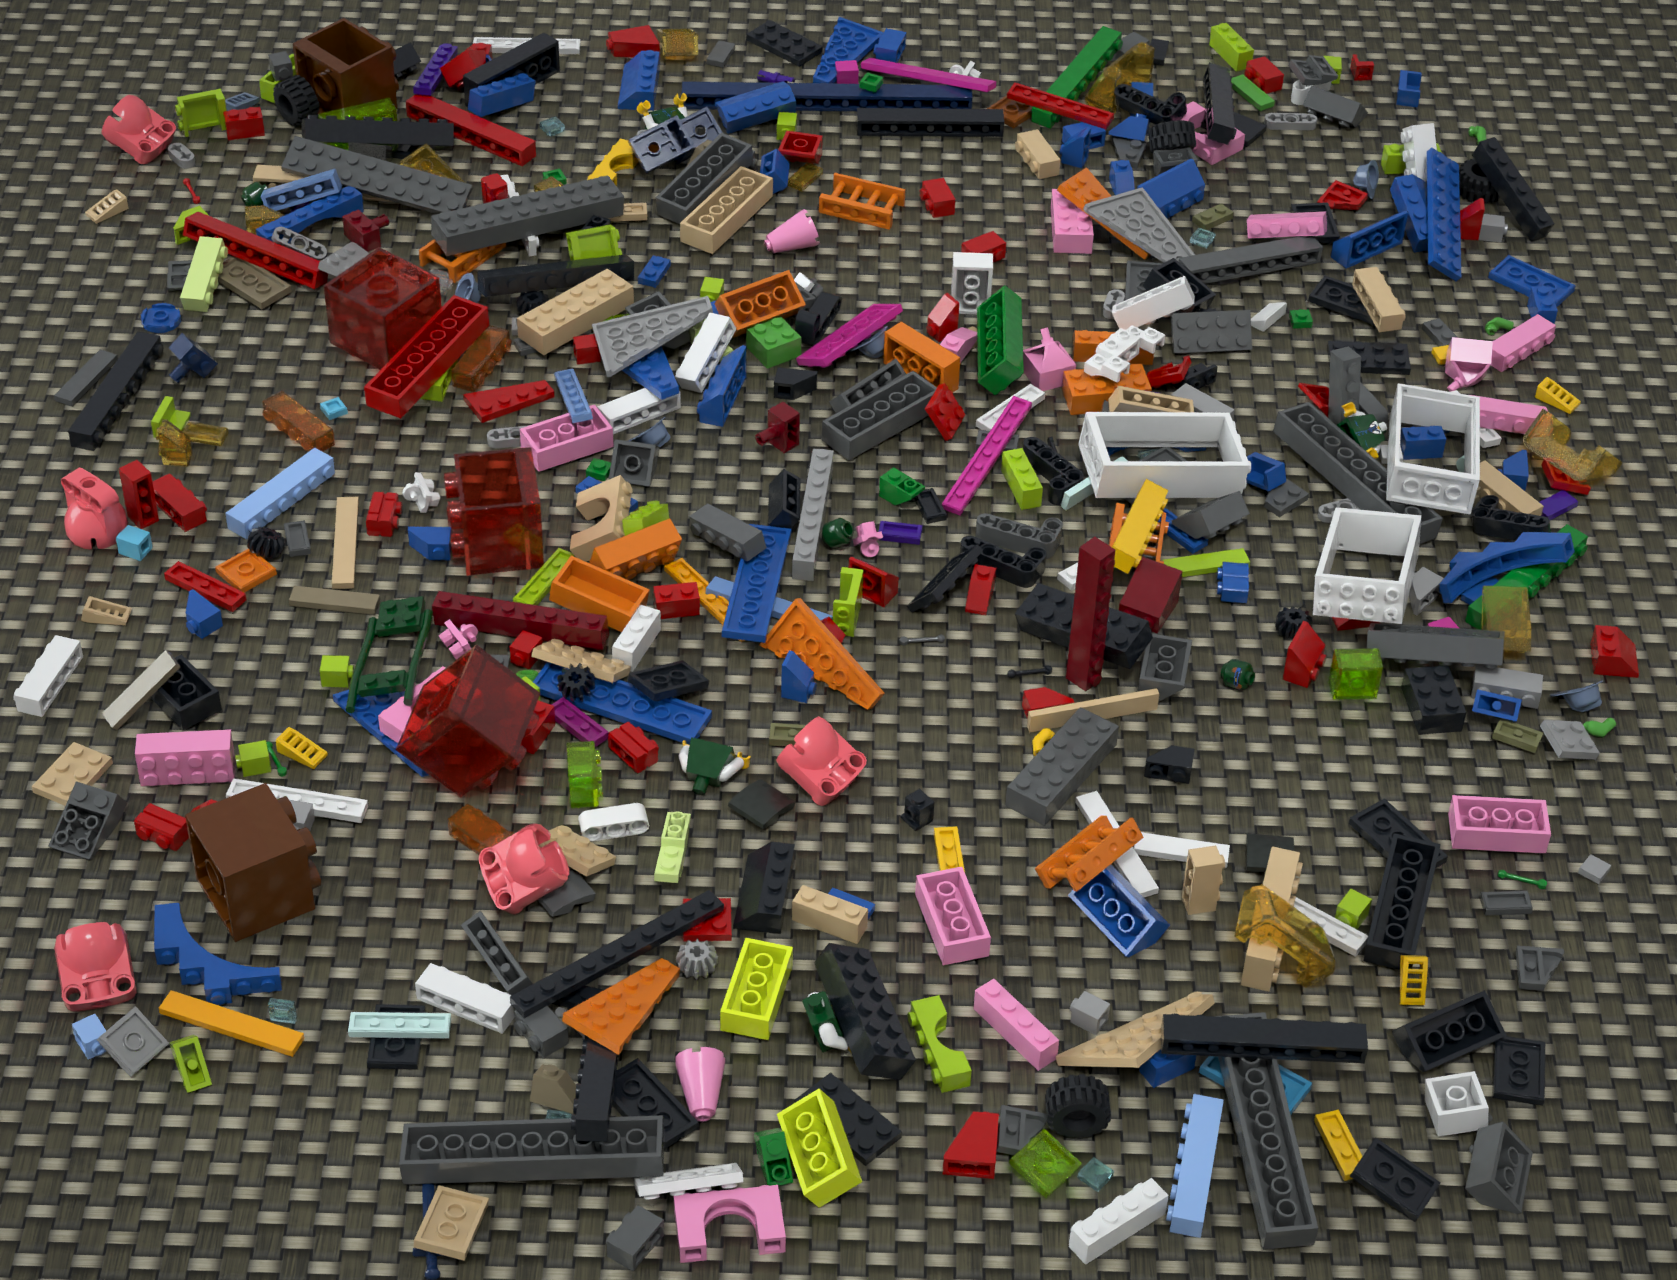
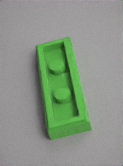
M1243 74L1231 79L1232 89L1259 111L1274 106L1275 100Z

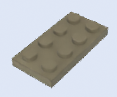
M235 256L223 262V271L218 277L219 283L260 309H264L292 292L291 285L264 268Z

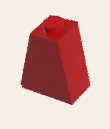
M649 25L608 32L606 45L614 57L634 58L641 51L647 50L660 52V43Z
M973 1111L944 1154L943 1175L994 1179L999 1114Z

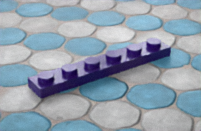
M446 43L438 47L413 86V94L430 96L433 94L443 78L440 68L456 57L458 46Z

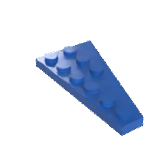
M839 17L838 23L834 27L833 35L830 36L825 48V53L821 57L820 65H818L813 76V83H835L837 81L835 62L860 61L874 48L875 44L879 43V37L884 32Z
M662 346L622 370L661 400L679 394V386Z
M349 690L333 694V701L344 711H346ZM405 691L367 697L357 695L354 713H348L352 718L421 777L444 771L443 763L434 746L418 757L380 731L378 715L397 702L400 697H403Z

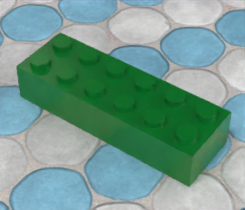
M1005 285L977 307L978 383L994 395L1005 390L1015 379H1019L1024 373L1022 298Z

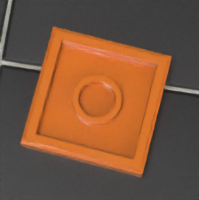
M246 549L215 567L216 573L232 587L244 593L277 575L275 567L263 557L251 553L250 549Z

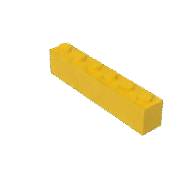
M1148 479L1144 481L1112 546L1116 550L1114 567L1128 574L1132 567L1136 568L1142 558L1141 556L1168 502V499L1165 497L1169 490Z

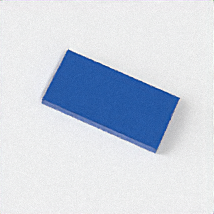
M1510 255L1491 270L1488 275L1489 279L1528 297L1531 286L1551 287L1556 307L1575 291L1574 284Z

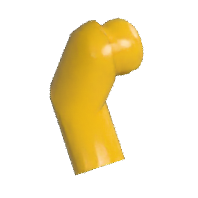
M1049 728L1042 729L1033 738L1034 756L1044 747V743H1048L1055 735Z

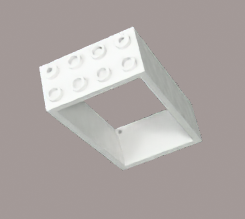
M1398 383L1389 417L1386 500L1471 514L1480 481V397ZM1401 423L1425 427L1442 426L1443 430L1465 433L1464 473L1400 462Z
M1086 412L1078 445L1096 498H1136L1146 479L1169 490L1165 498H1219L1240 491L1242 494L1243 489L1246 488L1247 474L1251 471V462L1246 457V450L1241 444V437L1237 434L1236 425L1232 421L1230 413ZM1106 447H1218L1223 462L1110 461Z
M1336 507L1315 575L1313 615L1402 624L1419 555L1421 515ZM1336 550L1405 556L1399 581L1330 574Z

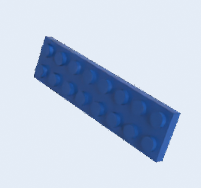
M1430 148L1427 151L1428 264L1454 281H1457L1461 278L1459 165L1444 156L1443 153Z
M749 524L762 531L767 548L749 561L740 558L722 628V637L765 643L791 538V529Z
M547 662L533 681L540 688V695L557 701L563 696L557 687L559 683L557 677L562 675V668L569 669ZM595 677L596 687L594 690H591V697L584 695L583 702L579 697L574 702L570 700V697L565 698L577 708L622 723L630 722L634 727H640L643 730L679 742L686 740L688 745H690L691 737L698 739L712 718V710L673 697L662 699L661 701H653L634 685L622 680L611 683Z

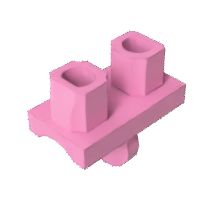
M874 521L856 526L857 538L853 539L854 546L861 544L860 551L865 557L871 558L876 556L879 551V545L876 541L883 538L882 531L876 532Z
M450 619L444 624L448 629L438 636L446 647L457 641V643L449 648L455 659L459 660L465 654H475L468 642L476 641L477 628L473 624H462L459 632Z

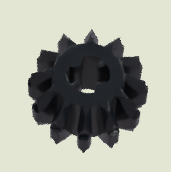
M543 291L520 293L516 301L518 314L522 316L549 301L548 295L544 294Z
M268 527L253 528L248 536L247 548L250 549L251 553H255L256 556H261L264 559L277 558L282 553L285 538L281 533L276 532L275 529L271 530Z
M1293 605L1290 609L1284 607L1283 611H1279L1276 617V631L1279 632L1280 637L1285 636L1286 640L1293 639L1303 621L1308 622L1312 627V617L1309 615V611H1302L1301 607L1298 609L1294 608Z
M570 663V669L562 668V675H558L557 680L559 683L557 687L562 692L564 698L570 697V700L574 702L579 697L583 702V696L591 697V690H594L596 687L594 682L595 675L591 673L588 666L583 668L582 664L579 663L577 667H574Z

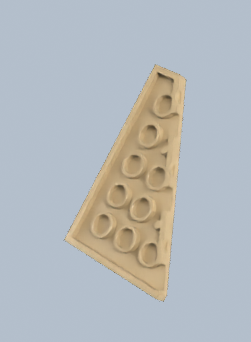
M1193 992L1187 997L1151 1013L1144 1014L1136 1020L1107 1033L1100 1034L1085 1043L1056 1056L1058 1066L1139 1068L1161 1049L1163 1014L1202 1015L1215 1004L1213 994Z

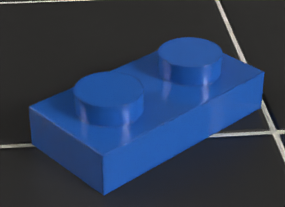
M653 255L638 276V284L656 288L670 268L671 260Z

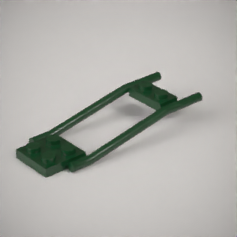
M423 596L381 602L378 619L375 617L369 618L367 633L350 682L346 712L354 713L357 695L367 697L405 691L403 703L407 706L412 705L417 672L433 617L432 610L427 609L424 611L426 602ZM420 631L408 672L398 670L362 675L375 635L381 637Z

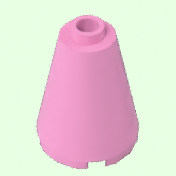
M807 210L799 211L766 235L764 244L768 251L779 253L814 247L820 244V241L815 240L819 236L813 220L805 215V213H808Z
M700 1047V1052H692V1048L679 1052L675 1057V1066L690 1114L697 1121H708L716 1114L725 1067L724 1053L710 1047Z

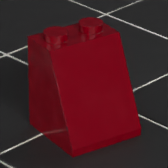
M1142 557L1119 603V611L1148 620L1151 632L1158 634L1178 604L1182 571Z

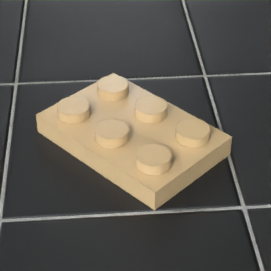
M73 742L32 785L33 793L66 806L75 782L93 786L113 764L112 757Z
M562 825L548 830L551 834L550 840L538 845L543 847L550 842L556 841L562 849L568 866L586 877L613 866L616 860V856L609 853L606 848L595 845L587 837L580 836L574 833L571 828Z
M439 1185L414 1239L413 1248L465 1261L488 1207L489 1198Z

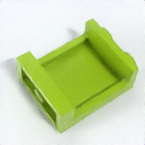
M221 89L177 97L178 105H175L177 116H180L177 124L179 131H183L185 137H189L188 131L219 125L222 131L226 130L223 112L227 110Z
M612 225L566 233L570 261L622 255L621 248H618L617 242L620 240L619 231Z
M841 568L840 599H835L833 602V621L845 633V636L854 637L862 604V569Z

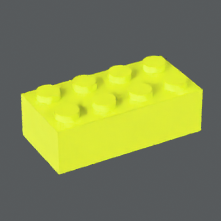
M745 938L720 1011V1031L769 1040L793 967V947Z
M817 1089L777 1114L781 1129L785 1132L787 1147L803 1195L820 1208L862 1183L835 1102L821 1089Z

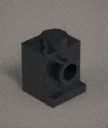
M919 788L905 797L904 813L901 814V819L914 831H917L933 821L935 802Z

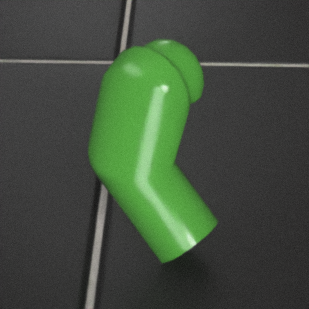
M1478 125L1469 127V136H1475L1478 144L1480 141L1486 140V130L1484 127Z
M1496 317L1486 323L1485 331L1488 335H1495V332L1500 328L1511 331L1514 322Z
M1607 718L1603 723L1591 720L1585 722L1583 726L1588 734L1604 737L1616 726V722L1612 718Z

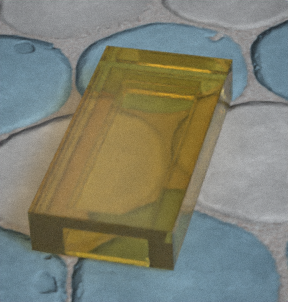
M807 162L788 179V186L801 192L804 191L823 174V168Z
M188 422L181 437L185 441L222 446L228 435V428Z

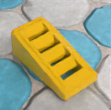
M1548 377L1538 385L1535 398L1569 414L1581 402Z
M290 727L276 739L278 753L312 769H315L328 756L327 751ZM314 753L315 755L310 759L309 756Z
M1400 955V1005H1425L1428 971L1427 956ZM1409 964H1420L1419 969H1408ZM1408 974H1419V978H1408ZM1407 983H1419V988H1407ZM1406 993H1419V998H1406Z

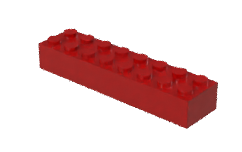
M453 295L364 386L366 406L401 419L489 327L488 307Z

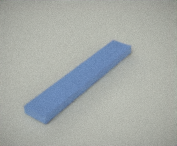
M574 369L555 372V381L572 423L593 419L591 409Z
M715 576L706 587L705 594H714L716 598L719 595L730 601L734 582ZM776 597L772 617L780 619L793 602ZM811 609L820 621L828 616L833 620L832 615Z

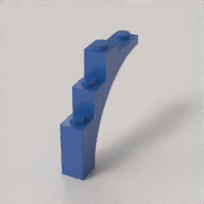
M1523 532L1515 542H1490L1483 552H1458L1450 561V572L1439 584V592L1442 594L1443 602L1452 603L1460 594L1473 585L1502 572L1535 564L1567 562L1575 552L1571 533Z
M179 903L155 905L154 951L157 965L179 963L182 985L204 983L206 1002L221 1005L232 1003V995L282 991L279 967H250L218 958L201 947L191 937L182 921Z

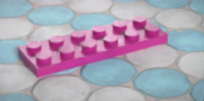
M872 304L796 358L798 365L807 367L821 366L822 368L830 366L836 358L843 357L846 351L857 347L860 341L871 337L874 331L882 329L884 324L895 320L897 315L903 312L901 304Z

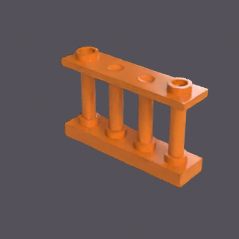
M834 173L833 193L831 195L822 193L819 197V213L890 230L893 221L892 209L894 205L904 207L906 189ZM841 192L852 194L849 199L839 197ZM859 196L869 198L866 204L857 202ZM876 201L887 203L884 208L874 206Z
M434 239L419 249L420 266L424 267L429 262L434 261L448 269L449 281L456 283L463 275L470 273L505 248L506 243L454 254L453 256L457 257V259L451 262L439 256L444 252Z
M1116 503L1109 539V546L1111 547L1127 517V513H1124L1125 504ZM1165 512L1162 513L1160 522H1158L1154 529L1158 531L1157 535L1152 534L1149 540L1151 543H1156V548L1147 546L1143 553L1144 555L1154 556V561L1164 564V561H1161L1160 557L1163 535L1167 534L1169 522L1165 521Z
M1101 815L1039 864L1035 870L1045 888L1051 889L1063 878H1067L1073 890L1077 892L1144 837L1134 818H1129L1118 828H1113L1107 816Z

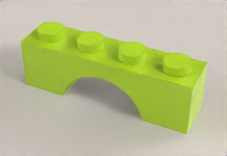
M940 996L911 1001V1010L907 1013L910 1027H914L916 1030V1041L918 1046L922 1045L923 1057L926 1065L930 1064L931 1076L934 1084L939 1085L941 1093L969 1087L972 1070L964 1052L951 1050L943 1046L937 1039V1036L946 1030L947 1012Z

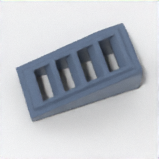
M246 92L225 99L226 110L247 109L258 103L260 98Z

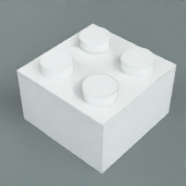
M1475 1071L1425 1079V1102L1438 1137L1477 1131L1479 1128L1488 1126L1489 1107Z

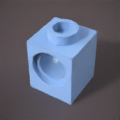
M96 1014L72 1024L75 1040L88 1060L106 1052L97 1041L106 1032V1029Z

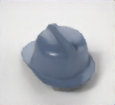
M1371 160L1369 164L1359 166L1353 178L1354 185L1361 190H1366L1370 199L1374 198L1379 179L1377 162Z
M466 273L459 280L455 295L479 303L482 293L478 290V283L475 281L472 273Z
M885 326L868 339L859 342L857 347L849 349L847 352L859 349L867 357L878 358L884 355L885 330L888 326Z
M664 418L650 429L627 441L635 440L638 443L661 447L670 440V435L662 422Z
M1603 680L1583 688L1553 693L1550 696L1562 695L1572 709L1580 712L1588 711L1602 704L1598 684L1603 682Z

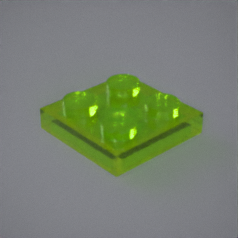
M1045 1129L1009 1161V1164L1046 1199L1082 1165L1075 1156Z

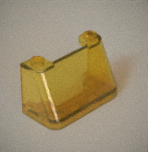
M1143 42L1138 43L1105 68L1086 93V105L1116 113L1117 106L1114 104V89L1120 84L1131 86L1132 82L1151 83L1155 48Z
M1545 409L1541 410L1523 436V444L1526 448L1579 483L1611 476L1622 465L1620 460L1599 445L1594 451L1584 448L1581 454L1568 447L1566 444L1571 437L1570 428Z
M1258 885L1244 891L1234 937L1243 943L1247 941V938L1258 939L1257 943L1260 945L1267 941L1274 943L1299 962L1297 966V972H1299L1297 982L1305 988L1334 973L1336 961L1326 932L1321 926L1266 886Z

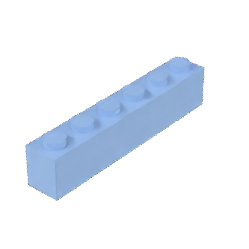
M313 448L227 511L225 514L228 529L248 539L253 528L264 527L334 475L333 457L317 448Z
M1193 1094L1192 1104H1186L1184 1118L1189 1119L1188 1124L1183 1123L1181 1138L1185 1139V1144H1179L1177 1159H1182L1181 1164H1176L1173 1178L1178 1180V1185L1172 1184L1170 1200H1174L1175 1203L1174 1206H1168L1166 1221H1171L1170 1232L1201 1238L1223 1099Z

